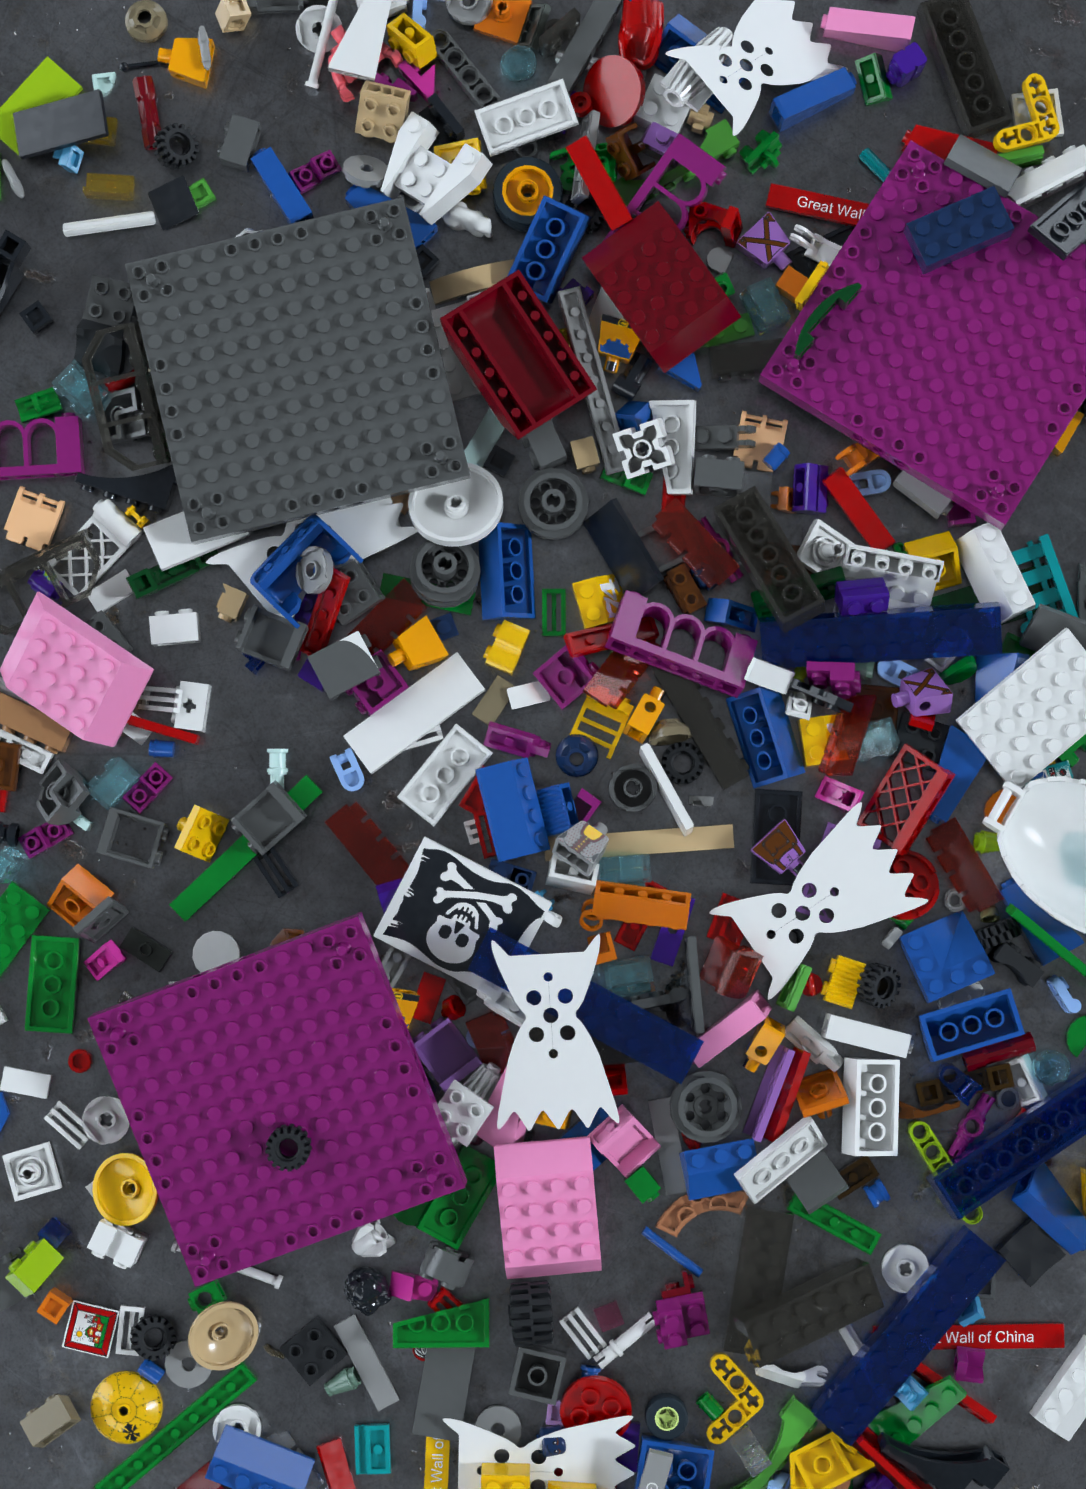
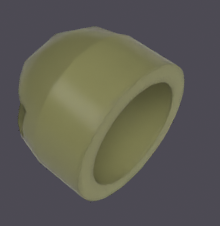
M988 903L981 907V922L992 923L1000 919L999 911L994 904Z

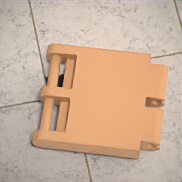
M742 410L739 426H755L756 433L739 434V440L750 439L755 441L756 444L754 448L734 450L733 457L744 461L745 468L752 469L753 461L758 462L756 470L773 473V470L768 468L762 460L778 442L782 445L784 444L788 420L767 418V415L762 417L747 414V411ZM745 419L761 421V424L745 421ZM766 423L780 425L782 428L769 426Z
M20 486L4 530L8 531L6 539L23 545L26 537L28 538L26 542L27 547L43 552L45 545L50 546L65 506V501L60 500L58 502L45 497L43 493L36 494L25 490L26 487ZM24 494H25V495H27V496L36 498L37 501H34V500H32V499H29V498H26V497H23V496H24ZM43 502H47V503L56 505L57 508H54V507H51V506H49V505L43 504Z

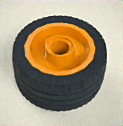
M522 157L510 161L500 170L494 181L493 203L495 210L501 220L514 230L528 232L544 195L561 203L563 202V187L559 175L552 166L538 158ZM526 193H530L532 196L525 197L524 195Z

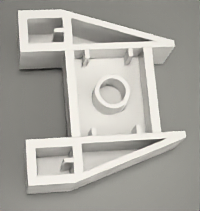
M411 112L398 132L380 191L391 199H396L399 193L403 192L424 206L419 215L427 223L433 225L482 182L493 164L483 153L466 143L452 164L430 152L428 149L440 132L429 121Z

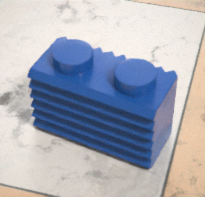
M569 782L536 790L547 837L564 833L579 822Z

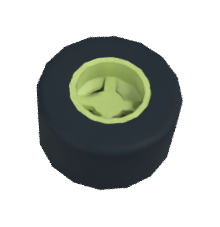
M661 1393L654 1396L648 1402L645 1409V1422L648 1430L655 1437L662 1440H672L679 1437L685 1431L688 1424V1412L684 1402L678 1396L671 1393Z

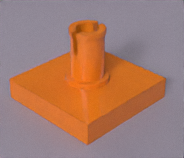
M493 0L492 10L488 17L482 22L475 24L473 31L517 45L532 0Z
M831 1069L804 1077L796 1096V1101L803 1118L817 1114L820 1119H826L824 1111H826L829 1118L833 1114V1108L849 1104L848 1096L837 1071L833 1072Z

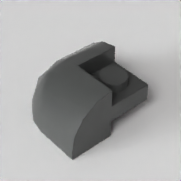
M131 387L108 395L109 398L104 403L102 411H99L102 443H127L137 441V438L151 435L149 414L153 413V409L148 396L143 390Z
M57 759L40 781L39 785L42 787L39 793V800L36 801L37 807L44 819L52 825H64L76 820L82 814L78 807L90 794L85 786L87 781L69 764Z

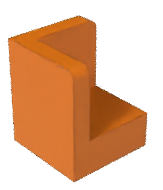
M788 265L776 283L774 291L795 304L794 300L809 278Z
M610 931L600 933V948L596 965L617 959ZM596 935L587 937L588 945Z
M53 1287L36 1312L57 1325L74 1299Z

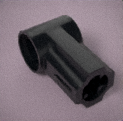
M636 352L624 372H621L617 377L611 390L632 402L642 385L640 383L650 370L653 361L644 354Z

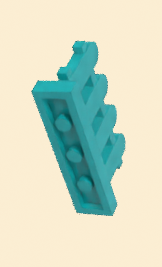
M1049 534L1040 536L1037 539V544H1033L1031 540L1026 542L1027 547L1011 552L1017 566L1033 561L1035 569L1021 574L1027 587L1041 583L1043 591L1032 595L1036 603L1034 609H1037L1041 603L1057 610L1055 602L1059 601L1062 608L1059 611L1078 618ZM1039 558H1044L1045 566H1041ZM1047 580H1052L1053 588H1049ZM1031 610L1025 613L1028 621L1024 622L1020 627L1022 635L1033 617Z

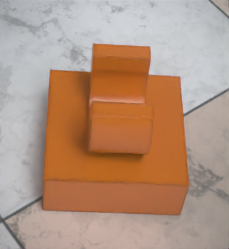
M788 486L779 487V491L771 492L772 496L778 497V503L771 504V508L787 514H797L792 512L793 488Z

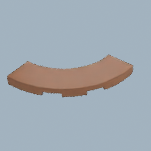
M744 1190L689 1201L686 1193L675 1200L662 1213L655 1227L677 1237L682 1228L701 1213L723 1210L741 1215L749 1197Z

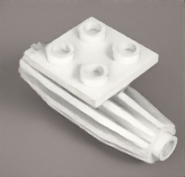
M717 27L695 46L712 45L713 49H715L717 45H722L719 50L724 46L731 47L733 33L728 28ZM726 54L719 56V61L722 65L728 56ZM679 59L660 82V85L665 88L663 94L665 100L676 108L686 104L695 112H698L713 94L687 61Z
M489 1062L488 1065L483 1063L463 1085L454 1079L438 1103L455 1149L460 1144L468 1147L494 1108L488 1103V1100L502 1075L500 1074L501 1069L492 1062Z

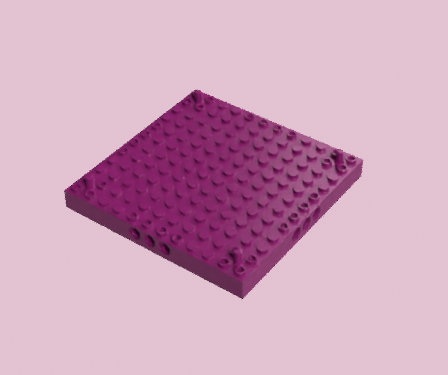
M910 140L763 369L759 382L999 530H1002L1086 398V245H1081L1063 261L1027 232L1030 225L1040 217L1010 199L1000 196L1014 226L1011 237L923 275L904 234L906 224L987 188L944 165L945 160ZM855 283L861 284L860 293L845 310L836 304L810 333L815 339L811 348L799 361L794 358L800 332L813 311L836 291Z
M362 912L100 1010L87 1018L195 1287L450 1194L466 1186V1175ZM284 1124L286 1126L294 1124L296 1128L298 1125L301 1126L303 1132L307 1131V1137L311 1138L310 1145H312V1150L305 1164L301 1165L299 1169L296 1170L294 1168L287 1172V1169H284V1171L279 1170V1166H272L273 1162L272 1160L268 1161L267 1157L269 1155L265 1152L267 1148L266 1143L270 1135L277 1127L280 1128ZM284 1139L280 1142V1151L286 1156H293L297 1153L298 1146L294 1140Z

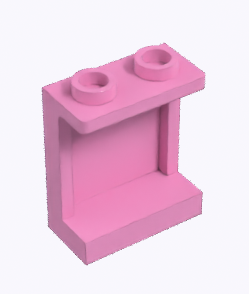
M621 1104L617 1108L619 1123H616L608 1116L588 1136H590V1141L601 1154H604L625 1178H628L661 1145L628 1109Z

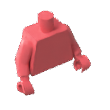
M339 25L330 32L338 45L330 50L331 55L328 58V63H330L346 33L342 25ZM382 43L378 63L384 58H390L394 67L398 68V65L403 62L400 52L396 49L393 51L387 44ZM331 72L342 101L346 103L354 100V95L347 87L358 78Z

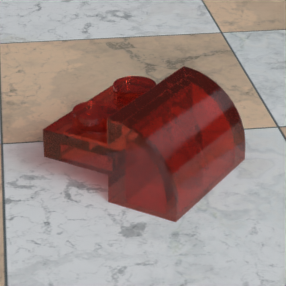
M719 935L716 936L699 976L701 980L715 987V992L726 997L742 999L746 997L764 956L745 945L738 946Z

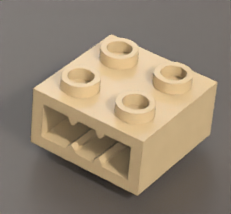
M365 80L360 92L355 133H359L367 138L376 137L384 139L388 143H395L398 132L407 119L411 91Z

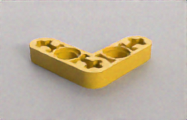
M1032 73L1022 82V91L1032 122L1000 130L993 138V146L998 152L1007 153L1049 142L1059 133L1060 127L1048 88L1040 74ZM1032 82L1033 84H1037L1038 87L1035 89L1034 87H1030L1029 84ZM1036 102H1042L1046 106L1045 113H1040L1036 110ZM1046 126L1047 128H1051L1052 131L1049 133L1048 131H1044L1043 128ZM1021 130H1028L1031 133L1032 138L1030 141H1026L1021 137ZM1014 136L1015 138L1014 140H1011L1007 145L1005 142L1001 143L1000 141L1002 137H1004V139H1010Z
M718 1352L711 1357L710 1367L736 1399L724 1409L719 1417L711 1421L706 1428V1435L709 1441L714 1444L725 1442L753 1417L764 1404L761 1392L726 1353ZM718 1358L721 1361L724 1359L727 1360L725 1362V1365L729 1369V1371L732 1369V1367L735 1368V1370L731 1371L725 1379L722 1376L726 1375V1372L721 1367H719L718 1369L715 1368L717 1366L716 1360ZM738 1375L743 1378L744 1382L740 1388L736 1389L730 1385V1380L733 1376ZM749 1385L751 1388L747 1390L751 1396H759L757 1397L758 1404L754 1405L751 1403L748 1405V1397L744 1393L741 1397L738 1394L744 1392ZM739 1410L742 1414L740 1421L736 1423L731 1422L728 1419L730 1411ZM724 1418L731 1429L728 1430L725 1426L721 1430L722 1436L720 1438L717 1435L712 1437V1428L719 1429L722 1427L723 1422L720 1420Z

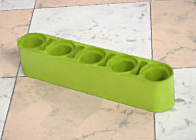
M912 1120L907 1126L906 1132L955 1211L966 1223H979L983 1217L982 1208L930 1126L921 1120ZM917 1125L924 1127V1134L921 1137H915L913 1134V1129ZM935 1145L937 1147V1154L932 1158L927 1157V1148ZM942 1166H949V1175L941 1178L939 1176L940 1168ZM956 1186H961L963 1189V1193L959 1198H953L952 1190ZM970 1206H974L976 1209L975 1216L966 1218L965 1210Z

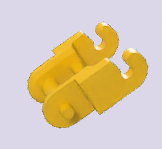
M135 506L127 507L125 514L128 517L132 515L137 520L136 524L142 530L143 527L151 523L146 516L141 517L135 512L137 509Z

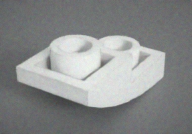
M753 657L744 679L759 686L786 694L795 672Z
M789 690L785 714L809 720L812 709V697L803 692Z

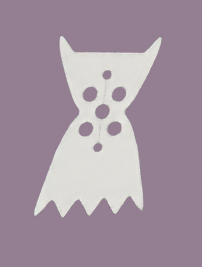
M754 0L736 27L731 47L724 46L719 50L722 45H717L715 49H713L712 45L677 48L665 53L667 56L687 61L733 116V136L739 134L747 123L760 96L762 84H800L816 80L844 67L828 63L830 44L810 41L813 23L792 19L794 1ZM742 41H749L753 45L754 51L752 53L745 52L741 47ZM766 47H769V48L772 49V51H773V54H772V55H769V54L766 53V51H765V48H766ZM721 54L728 55L732 60V65L729 67L722 65L719 61V56ZM740 60H749L753 66L752 71L743 70L740 66ZM762 64H767L773 69L772 76H766L762 73L760 69ZM720 76H724L727 79L726 84L720 81ZM739 79H748L751 82L752 88L750 90L741 88Z
M378 500L337 510V512L333 511L317 515L327 525L331 526L362 559L418 532L415 527L396 526L403 503L379 505ZM306 518L287 522L282 536L265 537L230 548L211 557L206 563L229 565L267 611L284 617L250 583L252 574L268 558L267 550L272 546L279 547L295 531V527ZM351 555L346 563L340 565L333 564V568L343 567L355 558ZM304 589L298 595L301 599V602L306 594V591Z
M862 802L856 804L812 852L798 873L789 893H771L737 900L718 906L709 912L712 915L732 917L772 976L768 1000L773 998L791 978L809 951L816 933H834L861 928L910 911L928 902L927 899L905 897V892L914 876L913 873H889L898 851L897 849H873L881 825H856L861 812ZM806 883H812L816 886L817 892L814 897L807 898L802 894V887ZM831 888H838L839 894L837 896L830 895ZM781 903L786 907V914L782 918H776L772 915L771 909L774 904ZM799 906L809 908L810 916L807 920L801 921L796 918L795 911ZM824 908H829L834 913V918L829 923H823L819 918V913ZM793 929H800L804 934L803 940L798 944L792 943L789 939V933ZM769 930L776 931V936L773 939H769L766 936Z
M596 935L584 952L509 956L492 940V951L502 977L514 1001L526 1015V1020L521 1025L514 1040L507 1063L498 1111V1130L501 1129L513 1112L518 1114L528 1131L532 1129L541 1111L548 1115L557 1129H560L571 1109L577 1113L587 1128L590 1127L600 1107L616 1123H619L616 1103L600 1055L587 1029L576 1017V1011L584 1000L596 965L600 948V935ZM547 972L553 975V979L549 981V984L548 981L544 980V974ZM564 988L571 990L573 994V999L567 1004L561 1003L558 1000V992ZM536 990L541 994L542 998L538 1005H530L527 1002L526 995L528 992ZM547 1008L556 1009L558 1012L557 1021L553 1023L545 1021L543 1017L544 1011ZM570 1025L575 1029L573 1039L564 1040L561 1037L560 1030L563 1026ZM534 1027H539L544 1032V1038L540 1042H534L529 1038V1031ZM551 1049H555L558 1051V1056L556 1058H551L549 1056V1051Z
M633 1416L615 1417L561 1429L535 1439L522 1448L517 1447L504 1437L472 1424L451 1418L442 1419L459 1435L458 1489H481V1475L477 1473V1468L482 1466V1463H498L494 1458V1454L499 1449H505L509 1453V1459L505 1463L530 1464V1471H534L530 1472V1485L532 1481L540 1479L544 1481L545 1489L548 1488V1481L596 1484V1489H616L615 1486L635 1474L616 1461L618 1456L635 1447V1444L616 1434V1431L633 1419ZM562 1437L565 1440V1453L546 1457L542 1464H536L532 1461V1453L535 1450H542V1440L544 1438ZM556 1468H561L563 1470V1474L561 1476H556L554 1474V1470Z

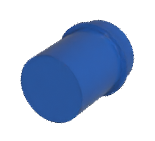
M778 442L762 461L768 468L775 471L788 458L790 452Z
M150 740L149 756H154V758L174 757L175 741Z
M145 1359L136 1372L154 1385H157L166 1371L151 1360Z

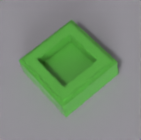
M204 178L188 186L198 210L216 200L215 195Z

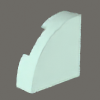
M116 73L92 74L93 90L99 89L102 91L103 97L107 96L114 88Z
M83 815L72 821L85 831H90L94 825L92 821Z

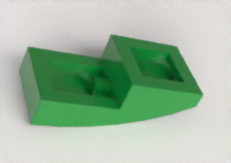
M603 467L599 479L645 495L654 473L648 472L627 479L625 471L606 476Z

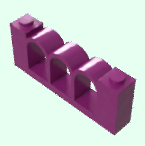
M678 133L627 208L633 218L635 215L638 216L642 213L639 211L652 191L657 188L680 206L682 217L677 227L681 231L688 221L687 207L699 205L705 199L708 193V184L711 187H714L715 184L719 186L727 175L724 172L727 167ZM674 160L700 179L701 191L694 200L683 201L659 184V181ZM623 226L616 229L615 231L610 230L607 236L604 238V240L613 235Z
M62 413L61 417H55V423L45 418L34 419L25 428L12 420L0 422V437L6 430H20L23 438L24 466L0 467V481L77 476V473L85 474L82 419L76 416L75 413ZM51 427L54 429L57 464L33 465L32 436L39 428Z
M625 591L619 602L605 648L738 698L746 683L744 677L754 657L758 643L757 640L752 639L749 635L737 632L733 636L724 627L712 626L705 629L701 621L693 615L682 614L674 618L671 610L662 603H647L648 598L640 593ZM652 617L662 624L664 633L660 647L635 638L642 618ZM674 629H684L693 636L694 648L691 658L667 650ZM705 641H715L723 647L725 659L721 670L698 662Z

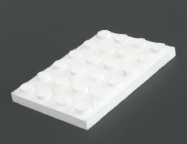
M1064 628L956 719V722L1004 781L1011 782L1022 788L1086 734V650L1068 628Z

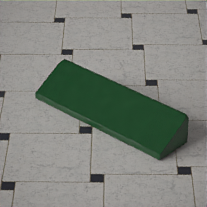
M834 567L752 592V602L758 620L834 598L836 582L846 581L842 567Z

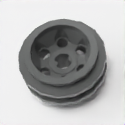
M547 468L537 471L525 481L519 492L518 510L522 522L531 533L542 539L558 540L569 537L581 527L587 516L589 499L585 486L576 475L565 469ZM548 484L550 489L543 492L541 486ZM560 485L567 487L565 493L558 490ZM553 497L554 500L559 499L560 504L557 507L553 505L548 506L547 500ZM534 498H537L540 501V505L537 507H534L531 504V501ZM569 500H573L576 504L572 509L566 505ZM546 514L548 521L541 522L539 520L540 515ZM559 515H564L566 517V521L564 523H559L557 521V517Z
M427 540L412 555L409 566L411 586L417 596L427 604L439 608L457 607L468 601L477 590L480 580V564L478 556L470 545L451 547ZM427 564L432 566V569L429 571L424 570ZM465 571L467 575L465 577L458 576V572ZM436 580L438 584L435 586L429 581ZM449 583H453L455 585L453 587H446V585Z
M709 1070L695 1071L683 1077L674 1087L669 1101L670 1116L676 1128L687 1138L701 1143L717 1142L729 1136L737 1127L742 1114V1100L735 1084L725 1075ZM703 1084L709 1085L710 1089L707 1093L701 1091ZM688 1093H692L694 1095V1099L692 1100V1102L686 1101V1096ZM718 1093L725 1095L724 1101H717L716 1096ZM706 1099L708 1100L707 1105L710 1108L707 1112L702 1113L699 1103ZM688 1111H692L694 1113V1118L692 1120H687L686 1113ZM719 1111L725 1113L723 1120L717 1119L716 1115ZM703 1120L709 1121L710 1126L708 1129L701 1127Z

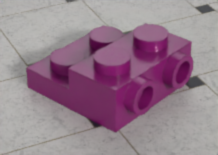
M566 645L533 672L534 676L562 710L601 679L599 675L601 671L594 662L589 663L584 655L571 658Z
M382 649L372 655H377L383 666L379 669L381 675L375 676L346 691L347 695L353 694L358 702L355 705L361 714L367 713L369 717L409 688L395 667L390 664Z
M807 661L806 671L810 686L819 689L831 686L832 694L842 699H847L851 696H856V693H861L860 671H856L855 663Z
M702 1291L655 1301L657 1311H653L655 1326L660 1325V1329L656 1330L658 1343H663L665 1350L688 1345L687 1338L710 1334Z

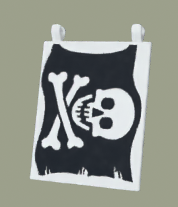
M424 837L373 936L475 989L482 982L492 988L494 986H503L508 989L494 958L491 941H495L509 956L525 955L543 920L558 928L562 922V916L548 911L552 905L551 901Z

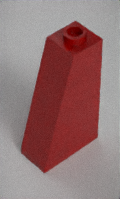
M916 124L912 131L908 129L901 141L904 143L901 151L905 150L911 140L941 159L946 160L959 134ZM967 137L997 154L998 151L994 148L993 142Z

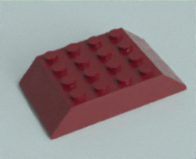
M659 201L582 257L594 277L664 374L741 318L728 296Z
M519 269L440 318L450 347L500 423L518 440L597 390Z

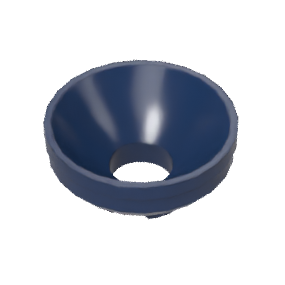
M569 735L562 739L557 746V765L569 776H585L595 768L598 762L597 746L593 740L585 735ZM572 753H581L584 761L580 765L572 764L569 759Z

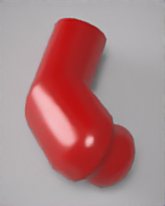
M133 369L119 380L109 377L104 384L108 391L113 393L130 387L140 379V375Z

